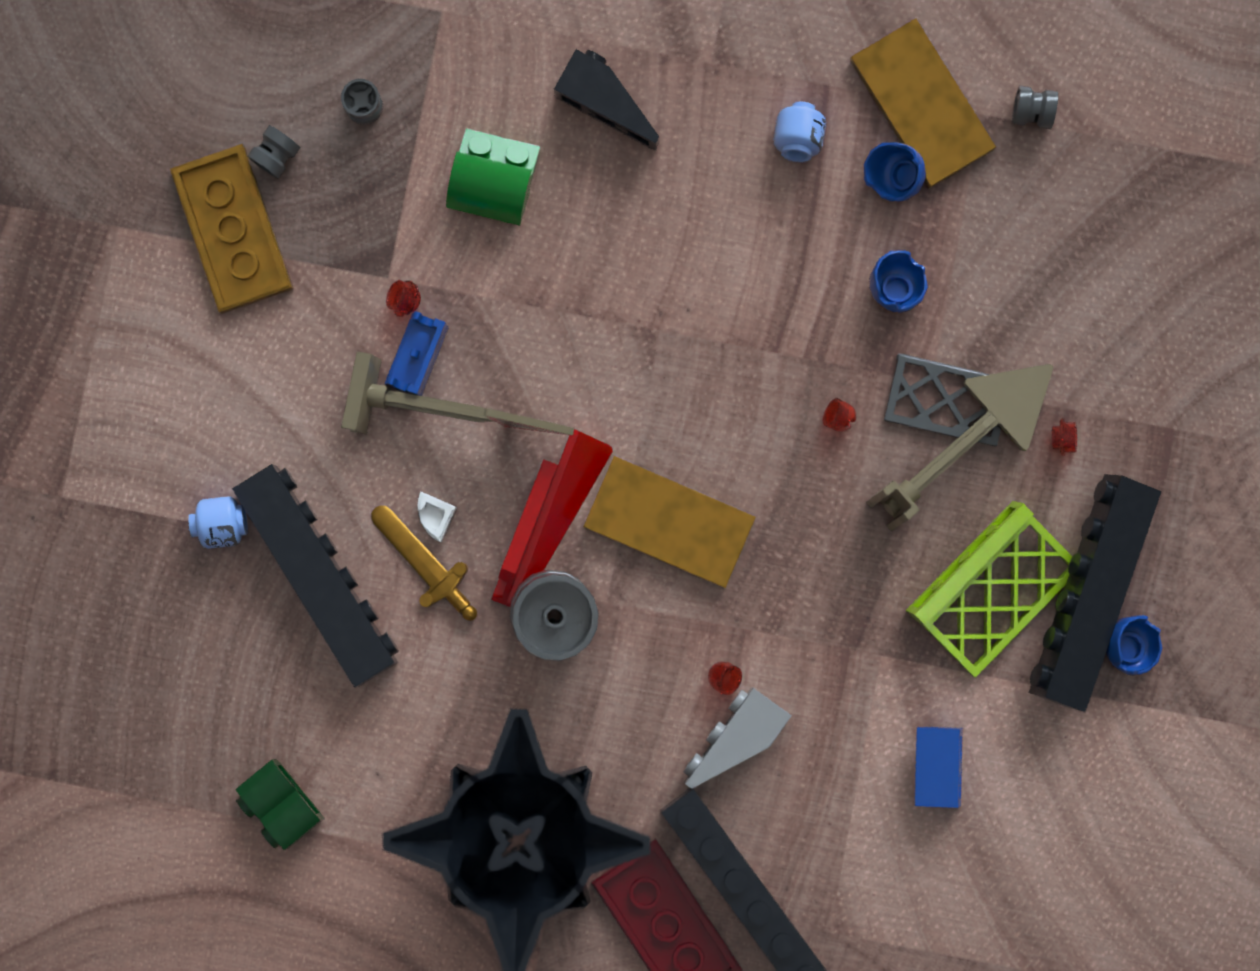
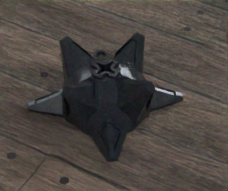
M510 709L488 768L481 771L457 764L450 773L449 800L443 812L384 832L383 850L441 872L447 884L448 900L454 907L470 910L485 918L503 971H526L545 919L560 912L584 909L591 902L587 888V881L590 875L649 855L650 836L591 814L587 805V798L593 772L587 766L557 773L549 770L528 710ZM527 829H530L528 835L524 837L523 845L519 844L507 851L508 846L513 843L512 838L514 835L518 836Z

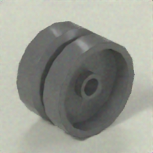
M544 570L530 575L518 586L511 599L510 620L517 639L528 652L542 659L560 661L576 656L590 644L597 631L599 613L593 595L578 578L565 571ZM558 609L562 615L558 621L554 618L548 621L547 614L550 610Z

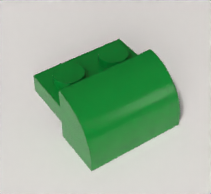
M466 128L459 152H456L447 190L446 208L520 226L529 198L530 185L538 162L540 146Z

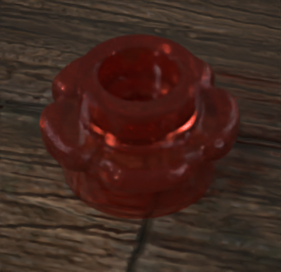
M401 280L395 281L389 288L386 296L387 307L393 310L398 317H403L405 314L409 315L416 311L421 301L418 286L410 280L405 282Z
M1064 418L1060 419V426H1052V448L1060 449L1062 456H1065L1066 453H1077L1076 422H1065Z

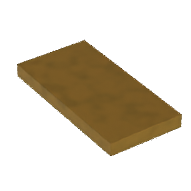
M916 18L850 58L852 65L900 142L913 147L922 156L926 170L925 182L929 189L995 150L994 142Z
M243 144L170 168L220 314L293 289Z
M614 456L583 527L726 588L756 517Z

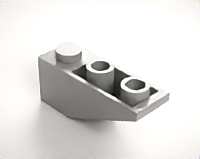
M752 687L748 693L741 690L728 708L734 713L724 725L719 721L706 738V741L711 745L705 754L701 757L696 753L684 769L683 773L688 775L685 785L692 789L768 749L792 715Z

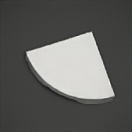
M420 492L417 507L422 526L432 538L442 542L457 507Z

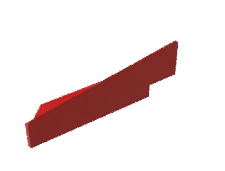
M574 429L573 436L569 435L559 464L543 459L498 576L499 580L491 600L510 607L511 599L518 586L530 575L544 571L611 456L613 448L610 445Z

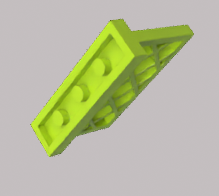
M1012 501L906 609V612L915 621L919 622L975 678L1066 585L1069 577L1067 568L1058 578H1045V556H1059L1068 566L1072 556L1033 517L1034 513L1024 503ZM1028 526L1038 534V551H1019V535ZM1045 542L1053 551H1045ZM1011 544V551H1004ZM1019 556H1038V578H1018ZM998 557H1011V579H992V563ZM984 572V579H977ZM1045 583H1052V584L1045 590ZM971 584H984V606H965V590ZM992 584H1011V606H991ZM1018 584H1038L1037 600L1032 605L1018 606ZM958 599V606L950 607ZM991 611H1011V626L1004 633H991ZM1018 611H1025V612L1018 618ZM944 612H957V634H942L933 623ZM965 612H984V633L964 634ZM948 639H957V648ZM964 639H984V654L974 664L964 656ZM991 639H998V640L991 646Z

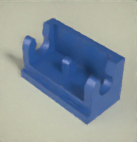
M414 311L412 313L386 378L385 385L408 394L422 396L449 328L446 322L436 318L434 320L423 316L420 312Z
M917 727L915 806L959 808L961 806L963 728Z

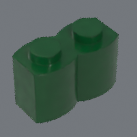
M271 759L235 789L240 796L236 800L237 804L248 817L252 818L255 815L264 826L261 833L273 848H277L280 845L283 850L289 849L325 819L277 759Z

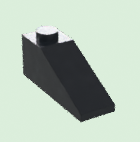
M576 49L554 88L555 98L656 151L659 146V135L612 69L605 65L607 60L591 50L583 53Z

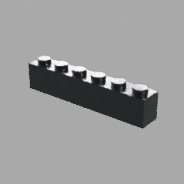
M271 464L238 484L232 490L354 688L360 687L398 663L394 655L399 650L387 632L381 635L374 621L379 618L369 601L366 599L361 602L353 590L358 586V583L348 567L345 566L340 569L333 557L338 551L326 533L322 536L319 535L313 525L318 519L306 500L302 503L298 501L292 491L297 488V484L286 468L280 471L277 466Z
M1104 474L1103 479L1097 484L1094 491L1095 502L1090 516L1082 525V539L1077 553L1070 560L1068 566L1069 577L1064 590L1061 591L1056 600L1055 607L1057 611L1052 626L1048 628L1044 635V649L1039 663L1035 665L1031 672V686L1028 693L1071 709L1086 712L1162 491L1122 475Z
M694 788L687 789L661 809V813L777 971H827Z

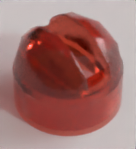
M835 398L825 409L823 424L834 431H847L851 428L850 422H856V411L849 403Z
M720 661L709 669L708 682L714 690L723 695H730L739 688L742 681V671L739 667L730 662Z

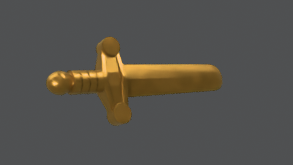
M384 505L375 507L371 513V519L375 526L430 586L420 596V604L423 607H430L434 603L446 598L458 613L462 614L465 620H475L477 618L476 608L470 605L469 600L457 588L463 576L468 572V566L464 562H458L447 571L390 508Z

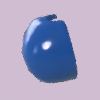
M881 143L869 152L864 162V181L866 185L874 189L882 199L891 202L911 199L919 193L926 178L925 164L922 156L913 147L904 143Z
M906 250L889 251L879 258L869 277V289L873 298L890 312L903 313L910 311L923 301L928 288L925 267L918 264L911 257V253Z
M1145 615L1119 619L1116 622L1106 651L1109 661L1119 671L1131 676L1149 672L1159 662L1163 649L1159 635L1161 630L1150 623L1148 616Z

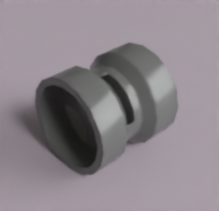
M355 79L344 86L341 93V102L352 121L366 125L375 122L383 111V101L377 87L366 79Z
M1019 85L1014 101L1012 123L1026 125L1028 122H1035L1039 128L1051 130L1057 112L1058 91L1045 90L1040 93L1034 92L1031 87Z
M269 125L262 134V143L257 147H253L247 157L264 171L279 179L285 171L284 164L288 158L295 157L301 147L281 131Z

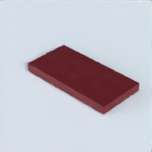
M656 838L650 842L649 855L614 866L591 881V884L649 971L743 970Z

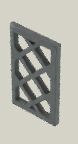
M898 353L884 420L958 438L969 429L967 424L985 414L986 411L983 408L964 420L952 400L968 390L964 386L949 395L937 376L947 372L963 376L966 380L990 374ZM905 363L924 367L928 375L909 386L903 376ZM932 380L943 400L924 410L913 391ZM901 384L904 390L898 393ZM908 395L919 414L913 418L894 414L897 400ZM947 404L958 424L952 428L934 424L928 415ZM996 425L992 428L990 437L983 436L978 443L996 447L1001 427Z

